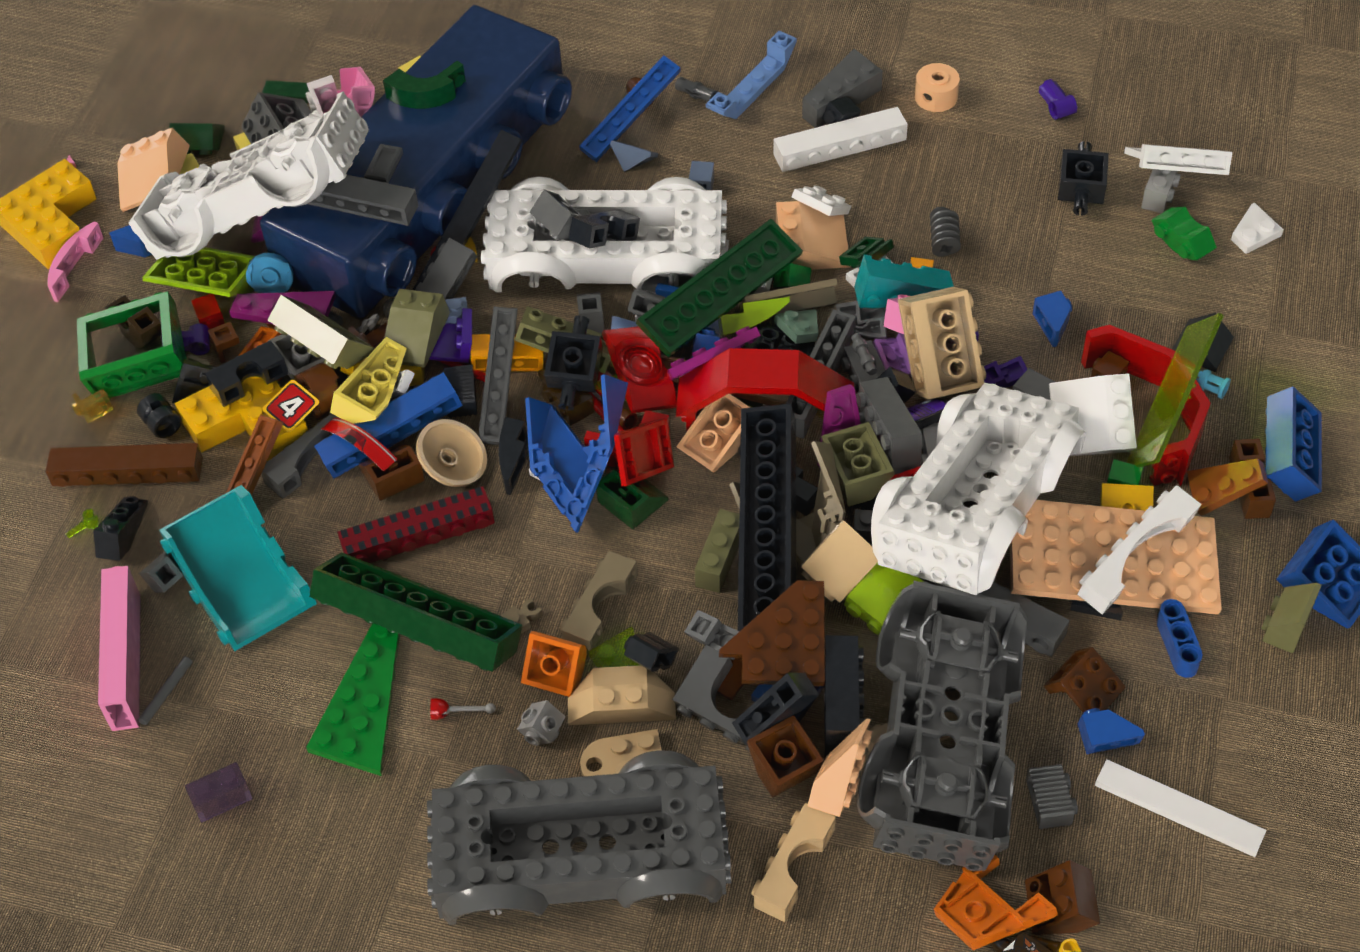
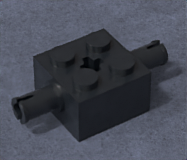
M1085 141L1078 144V150L1063 149L1059 174L1058 200L1074 202L1073 212L1078 216L1079 209H1081V216L1088 213V203L1103 204L1107 187L1109 153L1092 152V144L1090 142H1087V146L1084 148Z
M580 316L574 317L572 333L552 331L544 377L547 387L562 389L558 407L566 410V405L568 406V411L574 410L576 391L596 392L603 346L601 336L586 335L590 320L585 316H582V322L580 321Z

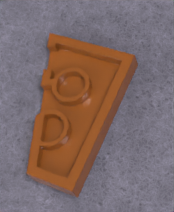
M1258 458L1187 471L1192 497L1202 504L1197 511L1201 516L1268 484L1264 464Z

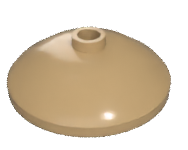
M450 419L436 420L425 426L418 436L416 443L417 457L424 470L436 481L451 487H466L475 483L483 475L487 466L485 446L480 437L465 424Z

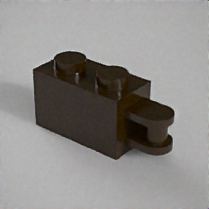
M541 369L538 371L539 378L543 384V391L541 393L546 403L554 405L570 426L594 413L593 397L589 392L576 391L574 410L568 411L567 405L566 410L560 409L558 405L562 389L547 387L544 377L545 370Z

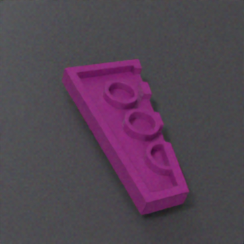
M335 291L237 294L229 312L231 318L272 324L268 321V318L278 299L283 295L308 304L328 317L336 296Z
M749 326L738 330L736 332L737 336L730 340L726 336L714 342L715 347L709 350L703 347L693 352V358L684 361L683 358L670 364L672 368L667 371L671 381L687 374L729 348H741L747 342L749 345L756 342L761 336L757 327L750 329Z

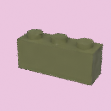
M719 509L695 567V587L717 593L721 592L739 547L738 513Z

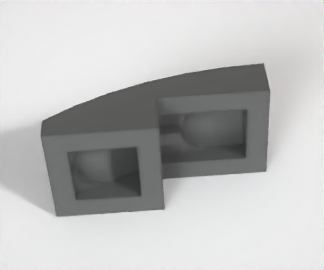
M697 610L684 631L689 637L717 651L739 632L700 610Z

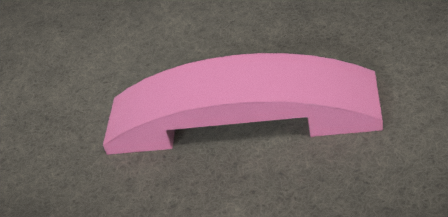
M92 222L76 232L56 254L48 273V287L55 302H59L70 285L66 277L83 253L93 254L103 240V235L97 222Z

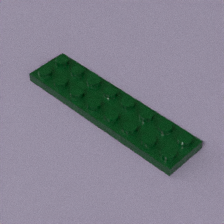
M770 219L639 317L636 324L669 358L695 338L696 333H701L703 329L708 328L743 301L747 295L752 294L800 257L803 250Z

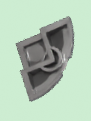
M858 301L836 304L838 311L856 316L855 333H859L861 337L867 339H887V328L883 327L886 313L885 308H859Z

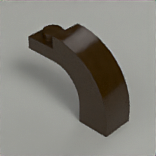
M124 295L105 306V309L130 303L131 301ZM148 307L129 317L126 322L117 324L124 337L137 348L146 346L162 335L161 322Z

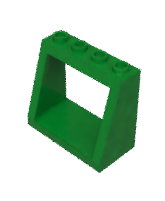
M168 291L155 293L150 297L135 299L130 303L112 306L106 310L89 313L77 318L80 381L98 402L179 377L183 360H187L176 302ZM146 307L152 313L160 311L163 347L101 366L96 365L91 332L126 322L129 317Z

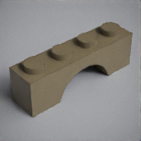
M608 551L605 558L599 560L595 575L587 580L583 595L575 600L570 617L565 618L561 624L560 632L563 639L585 645L587 654H593L603 636L602 621L594 612L597 606L606 598L614 595H627L638 576L636 560L612 551Z

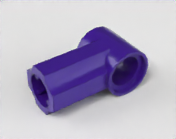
M1048 79L1039 86V94L1048 104L1050 115L1054 120L1077 113V103L1074 96L1066 95L1056 81Z
M194 324L189 327L188 331H181L185 351H190L195 355H204L209 352L210 336L208 326Z

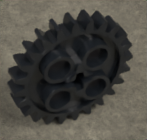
M767 323L766 327L760 324L757 325L761 336L756 342L750 345L747 342L741 348L777 349V345L781 340V344L778 346L779 350H800L810 356L815 347V342L795 344L776 324L771 326L770 323Z

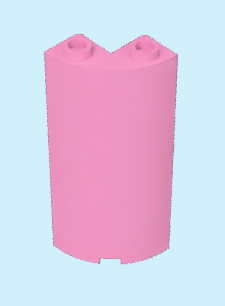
M361 67L341 68L339 70L341 90H337V93L344 91L346 96L353 101L356 111L362 117L372 107L375 86ZM330 109L322 110L323 114L327 111H330Z

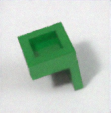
M790 263L774 276L773 288L783 289L809 284L811 268Z
M1114 459L1107 483L1139 485L1144 467Z

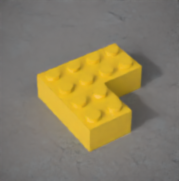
M63 159L0 198V226L49 269L61 247L80 230L68 217L97 200L92 184L78 169L66 159Z
M249 377L242 382L245 396L225 407L219 402L210 386L174 404L182 419V424L194 442L198 443L202 453L244 431L251 437L260 414L269 417L262 408L282 389L277 381L267 385L260 377ZM304 419L290 432L281 427L268 460L275 457L286 446L291 445L308 431Z

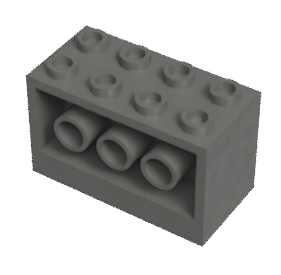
M258 92L251 103L246 118L242 122L241 128L252 144L286 128L290 123L309 116L312 112L303 99Z

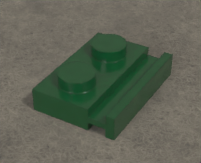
M865 236L839 256L840 264L851 266L852 268L860 267L864 254L872 256L873 260H879L894 248L893 240L884 241V238Z

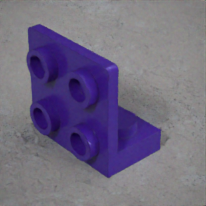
M462 308L461 317L456 318V324L445 323L429 360L469 363L472 345V309Z

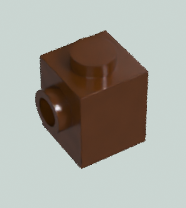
M1108 350L1102 358L1098 357L1094 362L1091 377L1127 374L1129 361Z

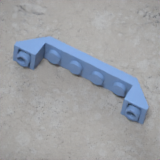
M778 31L767 42V56L727 96L717 92L706 103V108L723 116L737 119L785 70L797 38Z

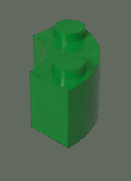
M1171 207L1151 220L1154 225L1155 234L1162 238L1183 259L1187 258L1197 261L1217 248L1210 228L1196 222L1186 207Z

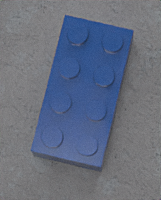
M1292 386L1267 397V408L1265 410L1267 416V427L1265 428V472L1267 479H1271L1284 494H1287L1296 502L1322 492V412Z

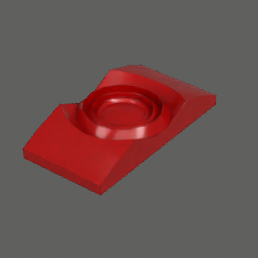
M638 326L603 330L602 336L606 342V347L618 379L628 382L625 398L631 413L676 408L677 398L673 380L671 381L667 373L668 370L664 366L660 348Z
M667 419L639 424L635 428L618 431L614 434L621 486L631 485L674 468Z

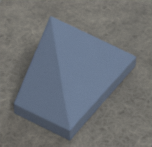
M611 140L610 143L624 172L658 157L656 152L623 142Z

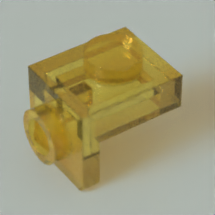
M104 389L83 400L79 398L76 392L71 394L74 401L71 404L72 409L77 417L83 416L87 423L114 410Z

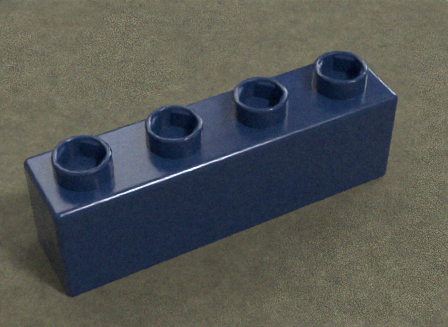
M472 5L405 72L416 78H429L441 73L454 62L459 61L464 66L466 82L455 89L456 98L441 106L414 109L400 106L386 98L384 94L362 116L368 125L369 131L365 137V142L360 146L359 153L354 157L353 164L349 167L346 174L364 178L380 144L401 147L403 155L389 184L416 190L419 206L409 225H401L310 204L270 209L260 219L261 230L268 253L281 255L291 264L294 273L291 287L302 292L335 291L336 298L332 306L358 319L366 317L384 296L394 297L399 289H405L415 273L417 260L445 232L499 132L503 130L522 140L518 151L502 178L503 180L515 169L521 156L522 146L543 124L547 126L555 125L565 114L572 96V85L570 79L563 75L558 38L478 5Z

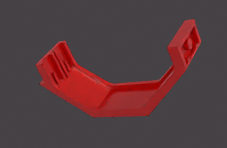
M1112 325L1088 330L1081 363L1085 369L1093 367L1098 357L1102 358L1108 350L1122 356L1129 361L1127 373L1160 386L1166 391L1188 427L1190 433L1185 440L1156 449L1158 457L1156 460H1153L1154 464H1152L1154 473L1149 476L1153 486L1162 483L1168 484L1175 479L1181 486L1204 430L1211 405L1209 399L1179 352Z
M729 348L679 378L676 416H681V421L686 422L687 432L696 420L698 410L731 393L794 395L825 412L827 392L848 384L854 387V382L800 350Z

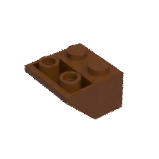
M402 444L389 450L397 458V461L385 471H382L371 459L358 464L379 501L425 481L422 466L411 446Z
M1068 860L1025 879L1027 900L1039 892L1057 908L1058 912L1056 917L1032 926L1033 934L1078 933L1100 924L1091 869Z

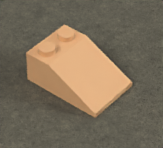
M731 394L716 400L703 408L676 447L715 473L738 452L741 445V409L751 407Z

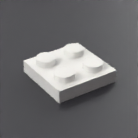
M816 185L813 188L804 186V188L794 189L792 198L828 216L849 214L851 205L845 203L843 197L826 194V189Z

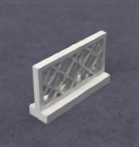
M1142 144V148L1125 147L1124 153L1139 158V167L1222 175H1229L1232 152L1149 144Z

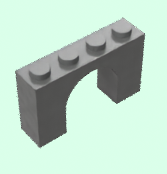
M705 645L672 700L678 707L677 711L685 717L691 718L693 715L700 719L699 723L711 731H714L716 728L724 732L722 736L734 744L740 741L745 744L732 724L736 719L722 715L716 708L718 689L732 668L733 663L730 658L719 657V651ZM747 745L745 749L750 752L749 747Z

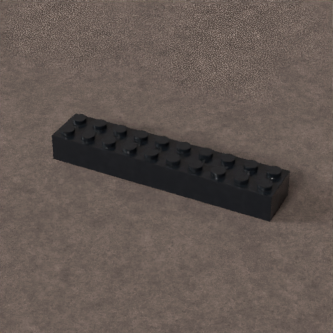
M791 404L741 409L738 573L739 632L796 582V418Z

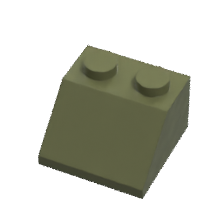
M1310 583L1284 588L1281 597L1276 595L1270 610L1274 611L1273 616L1267 615L1261 628L1266 631L1262 641L1293 654L1322 584Z

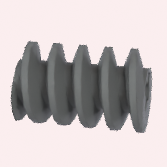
M936 207L930 213L932 253L938 257L955 254L961 249L959 216L955 211L946 207Z

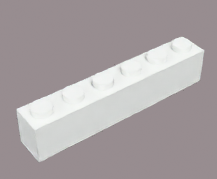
M894 107L774 138L773 155L782 172L905 141L908 124L899 108Z

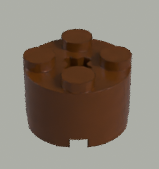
M322 362L294 375L295 381L319 400V404L311 411L315 419L330 413L333 394L339 388L336 380L338 376L333 368Z

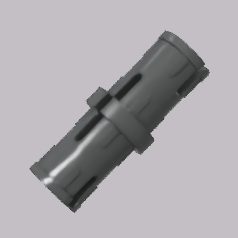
M681 76L675 82L676 90L683 91L694 99L699 98L708 102L718 92L703 86L701 82H693Z

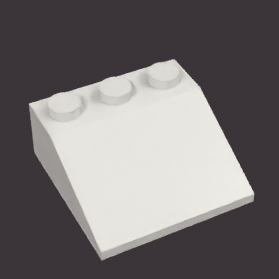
M1129 374L1104 375L1049 383L1050 400L1078 407V424L1086 432L1081 453L1078 455L1071 452L1070 456L1131 452L1137 448Z

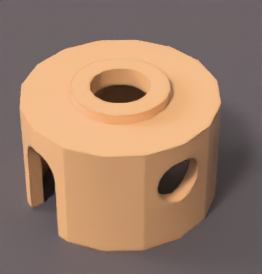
M931 63L923 66L916 75L915 101L917 104L931 112H943L955 106L958 100L960 83L958 72L953 67L942 63ZM924 93L930 95L932 100H927Z

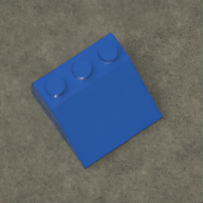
M1333 519L1315 527L1276 580L1284 588L1310 583L1322 584L1313 609L1348 629L1351 628L1360 615V546Z

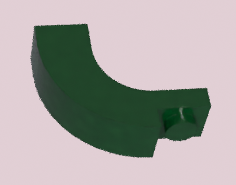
M456 61L441 73L429 78H416L398 69L383 80L386 98L407 108L426 109L441 106L455 99V89L465 83L466 79L463 64Z

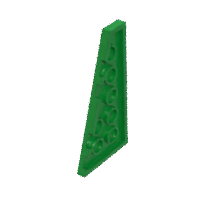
M377 624L370 626L306 746L308 753L382 776L383 754H385V738L389 723L392 684L395 677V662L400 639L399 633L389 632L386 628Z

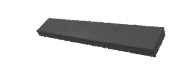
M493 307L479 427V437L483 444L499 445L501 429L506 418L517 308Z

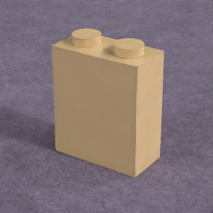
M842 520L800 565L804 569L801 574L808 581H824V596L831 602L836 599L840 603L874 567L878 560L873 553V547Z

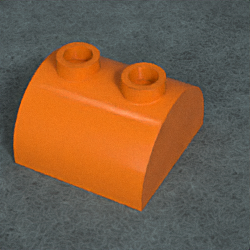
M532 631L529 634L521 683L570 697L578 687L583 675L587 655L586 646Z

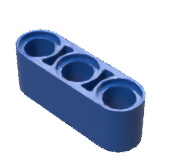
M1175 599L1165 600L1160 607L1156 621L1157 627L1175 672L1181 677L1191 678L1197 674L1203 656L1202 650L1183 604Z

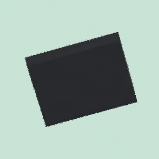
M1215 312L1189 319L1172 350L1179 352L1185 361L1216 372L1234 336Z

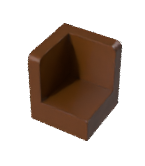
M231 322L208 330L213 349L221 363L226 362L222 350L240 344Z

